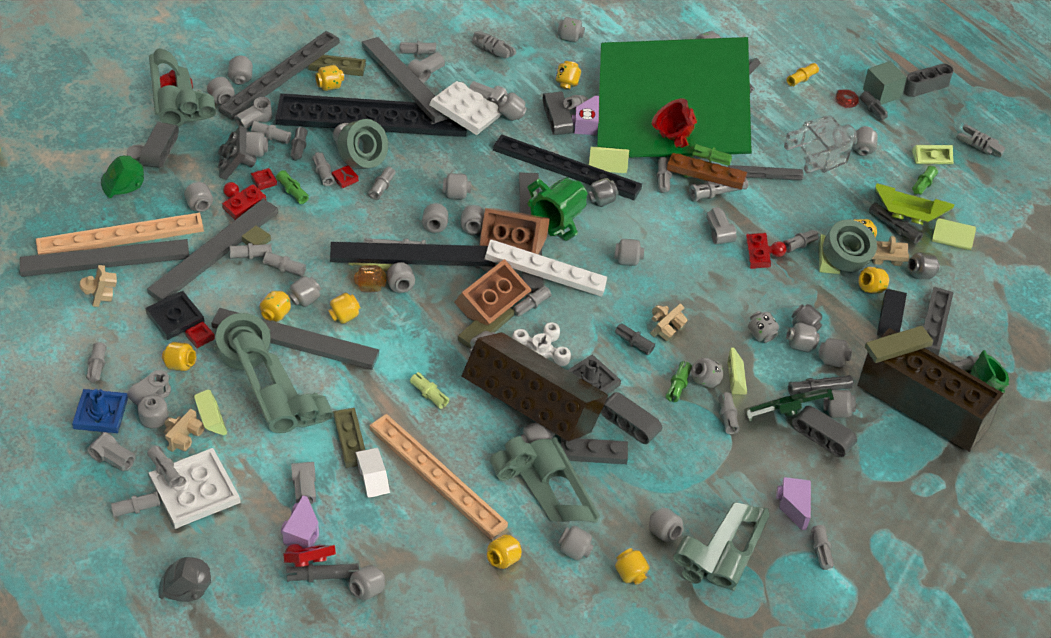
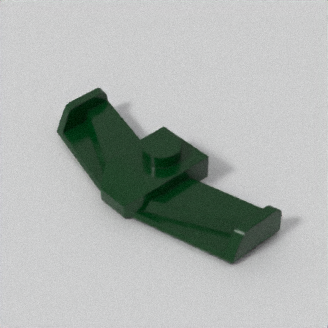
M825 387L745 408L744 412L749 422L752 421L753 416L773 410H778L779 413L789 416L798 413V409H802L801 403L826 397L831 401L834 400L832 390Z

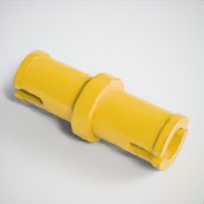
M811 63L804 68H799L796 73L787 77V84L794 87L800 82H806L809 77L819 72V67L816 63Z

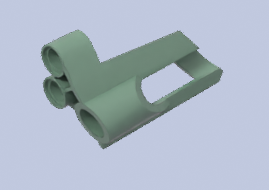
M159 48L149 55L155 114L159 115L161 122L180 127L184 124V121L204 120L216 114L214 97L210 94L202 93L200 90L194 91L192 89L188 69L178 66L176 58L169 51ZM164 63L173 68L177 87L168 85L161 88L159 64Z
M242 332L232 340L265 420L272 432L286 433L296 427L319 424L333 417V412L326 396L318 395L315 392L313 394H297L278 356L268 352L264 342L253 333ZM255 351L261 354L273 382L272 385L261 388L248 358V352Z
M514 437L505 444V451H499L491 456L489 461L498 479L506 481L521 475L550 521H586L597 523L600 515L557 438L540 439L531 443H525L522 437ZM555 476L568 479L582 506L560 505L549 485V480Z
M733 503L707 546L694 537L684 536L673 556V560L681 567H684L682 576L691 583L698 584L702 579H708L717 586L735 591L770 516L769 509ZM741 522H756L744 550H738L733 545L732 540Z

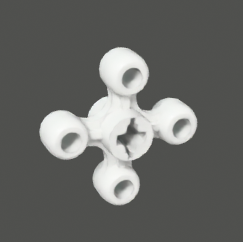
M553 322L547 323L544 326L543 334H537L533 338L529 337L524 329H517L513 332V339L547 359L551 357L554 359L555 364L562 367L570 362L571 353L568 348L563 346L555 348L551 344V342L557 341L560 336L558 324Z

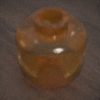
M363 265L354 276V282L362 292H379L385 287L387 281L385 271L377 265Z

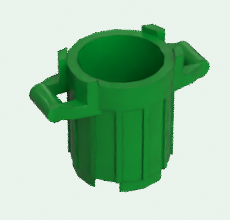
M566 177L556 181L550 187L541 179H537L529 184L527 188L531 199H529L527 204L531 207V215L550 218L548 234L550 236L558 234L565 241L575 237L578 231L573 219L587 205L586 196L588 193L582 183ZM540 187L542 191L537 194L535 190ZM569 227L570 230L565 233L564 230Z

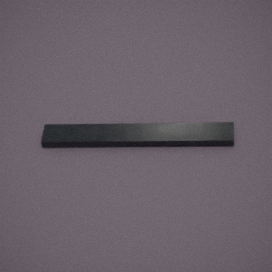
M502 134L493 146V151L588 185L608 178L610 181H614L620 196L635 200L642 189V183Z
M331 242L330 262L495 267V262L485 259L488 246Z

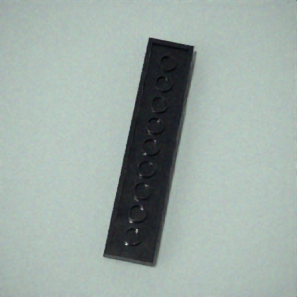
M280 93L275 118L276 125L336 128L342 123L370 119L381 125L385 132L466 137L467 129L449 118L434 123L415 102Z

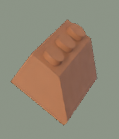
M485 208L479 246H488L491 239L539 254L547 239L550 218L498 208Z
M504 259L465 289L454 303L467 318L490 325L532 290Z

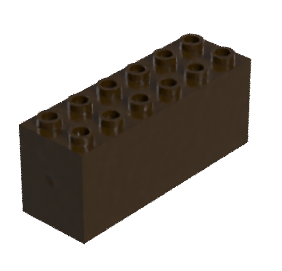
M889 328L882 335V337H886L898 332ZM926 348L877 363L874 362L867 352L857 386L968 452L973 449L991 426L1004 394Z
M503 332L477 338L461 375L464 379L567 441H572L592 432L608 397L607 393Z

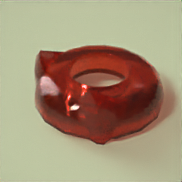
M843 89L838 90L836 93V102L844 108H853L859 103L858 95L852 90ZM844 95H849L852 99L845 98Z

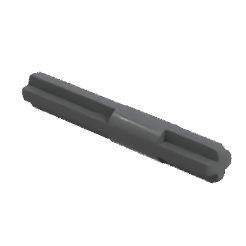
M728 166L747 172V177L802 180L804 176L802 169Z

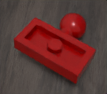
M228 182L224 185L223 192L230 199L222 203V208L236 220L262 199L266 200V195L254 184L239 192V187L236 183Z
M766 233L746 234L750 269L771 267L770 254L775 257L785 255L787 248L783 242L777 241L768 246Z
M291 544L283 553L284 563H294L295 567L307 566L311 560L313 562L326 561L327 556L336 554L335 545L319 544L302 548L298 544Z

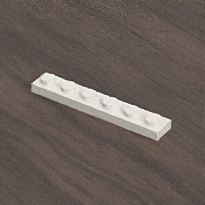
M490 239L485 255L486 260L499 264L505 259L514 269L602 297L605 290L606 276Z

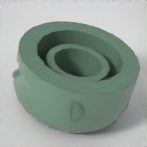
M373 120L353 121L344 126L339 133L337 140L338 152L342 160L352 168L367 169L376 167L384 161L387 155V135L381 125ZM359 138L363 142V152L358 148Z
M850 219L835 223L825 236L823 242V252L827 260L834 267L845 272H856L863 269L874 257L877 250V241L872 231L864 224Z
M237 313L228 316L220 323L216 331L214 351L217 352L221 361L227 366L237 370H244L232 340L242 332L255 334L264 342L268 352L270 349L271 330L262 319L249 313ZM255 351L247 353L253 368L263 362L260 353Z

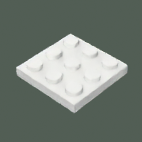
M458 81L432 98L429 104L476 135L502 115L496 103L488 101L480 93L472 91L464 83Z
M213 448L174 463V468L183 479L181 484L176 487H170L163 475L158 474L156 470L149 472V478L158 492L159 498L175 529L240 503V497Z

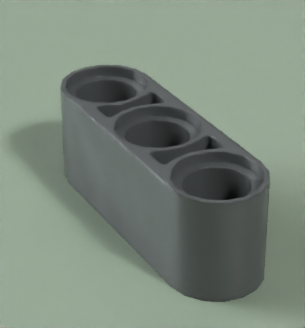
M939 64L911 72L907 75L903 92L907 96L915 97L946 88L950 84L954 69L951 65Z
M562 91L543 93V106L553 135L573 133V121L569 109L564 107L565 97Z
M157 122L141 151L140 163L142 165L156 168L163 167L178 138V125Z
M614 392L607 398L601 410V414L607 420L642 444H648L662 431V424L655 416L619 392Z
M805 406L792 421L796 431L837 457H844L857 443V436L854 432L812 406Z

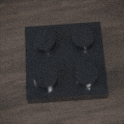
M183 290L145 308L148 317L167 340L203 321L205 322L202 313Z

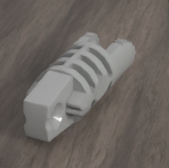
M481 31L474 32L472 42L480 48L504 59L515 55L516 49L503 40Z
M964 124L962 128L972 137L963 133H958L956 136L957 139L988 155L993 154L1001 158L1005 152V147L1000 145L998 140L991 138L985 133H981L967 124Z

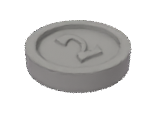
M130 146L127 149V156H131L139 161L144 146Z

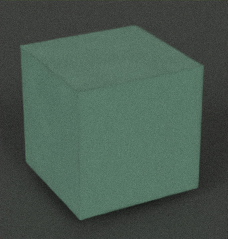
M891 61L868 68L863 90L869 91L883 105L901 98L907 77Z

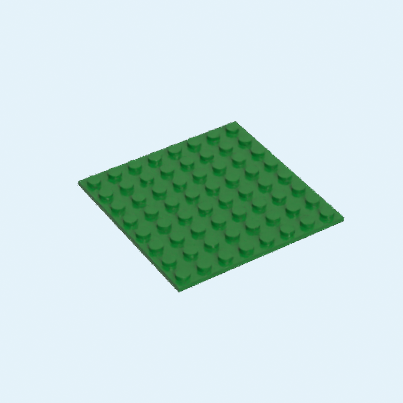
M748 37L601 43L597 147L629 150V158L671 156L672 153L693 156L696 144L711 149L714 147L716 148L715 150L728 154H752ZM681 98L687 100L689 109H693L697 123L694 124V130L686 138L688 146L683 148L680 146L676 147L674 141L668 137L663 138L659 130L655 129L651 124L655 114L663 106Z

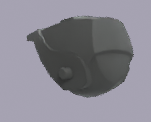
M194 557L178 559L167 568L162 576L159 586V598L163 599L165 597L184 602L200 599L211 584L208 564Z

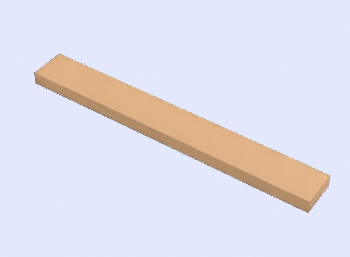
M200 213L36 238L38 255L124 245L204 232Z
M385 414L370 424L371 432L490 540L508 527V522L389 415Z

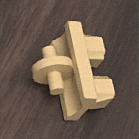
M890 236L888 242L877 241V250L872 258L873 263L881 265L884 260H889L894 266H901L903 262L909 261L908 243L896 242L895 236Z
M98 265L95 279L93 276L81 279L80 289L86 295L92 293L94 296L92 306L99 307L100 301H112V287H116L117 283L116 273L105 272V266Z
M680 303L668 314V306L656 305L652 309V320L654 322L659 321V323L650 334L653 337L659 334L668 341L676 333L669 323H672L679 330L688 321L681 312L685 307Z
M190 409L182 418L180 416L176 419L168 417L165 420L164 424L167 429L164 433L169 443L167 449L171 452H174L176 448L186 451L192 443L191 437L188 435L192 433L200 436L204 432L205 427L203 422L197 419L196 411Z

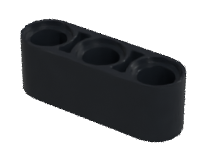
M886 288L877 336L882 337L889 328L898 333L900 332L907 293Z

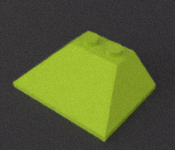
M876 183L875 192L888 212L892 213V217L903 220L905 216L912 218L911 222L923 225V222L928 223L950 212L955 205L938 199L931 201L895 191L896 188Z

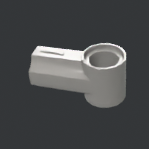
M436 52L421 61L417 59L412 60L407 67L424 83L430 78L431 73L445 66V60L439 52Z
M475 81L469 87L472 91L480 93L488 101L496 103L498 107L500 97L503 94H508L501 86L491 88Z
M267 97L255 99L253 106L234 116L238 127L242 126L247 129L252 126L254 121H270L272 119L271 101Z
M715 207L707 212L706 218L712 229L711 233L714 244L735 242V226L729 224L724 211L719 207Z
M103 432L87 448L89 455L98 462L106 461L121 471H128L136 459L134 453L120 446L115 438L107 432Z
M314 462L292 463L293 484H295L296 503H299L303 495L308 497L310 504L315 503L316 490L314 482H316Z

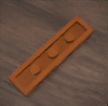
M672 153L667 165L668 171L741 190L747 177V172L676 153Z

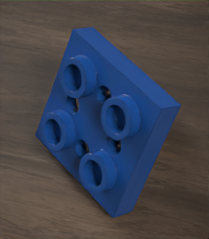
M83 389L72 423L73 429L118 433L128 401L127 393L103 391L102 389Z

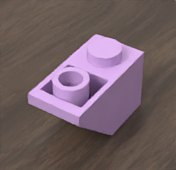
M303 495L299 503L294 504L291 517L288 521L285 520L282 525L283 544L287 546L298 544L302 548L311 547L319 536L318 520L307 496Z

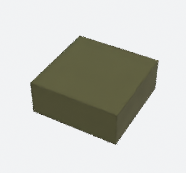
M257 225L242 235V242L246 245L248 243L264 245L271 241V235Z

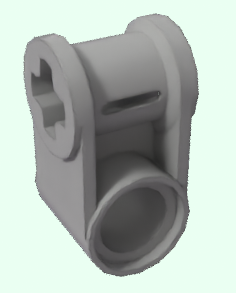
M163 370L152 372L129 389L127 393L128 398L138 406L140 401L147 396L156 395L163 399L168 397L171 393L168 374Z

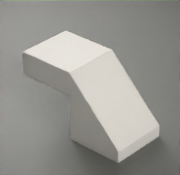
M373 448L355 452L359 473L363 476L367 498L390 493L387 474L379 449Z

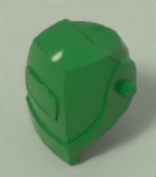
M123 155L117 157L109 165L101 178L102 190L108 198L137 190L144 181V168L131 156Z
M983 350L973 365L971 375L1005 393L1004 389L1009 386L1008 373L995 358Z

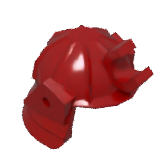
M681 98L663 106L655 114L651 124L655 129L659 130L663 138L668 137L674 141L676 147L680 146L683 148L688 146L686 138L694 130V124L697 123L693 109H689L687 100Z

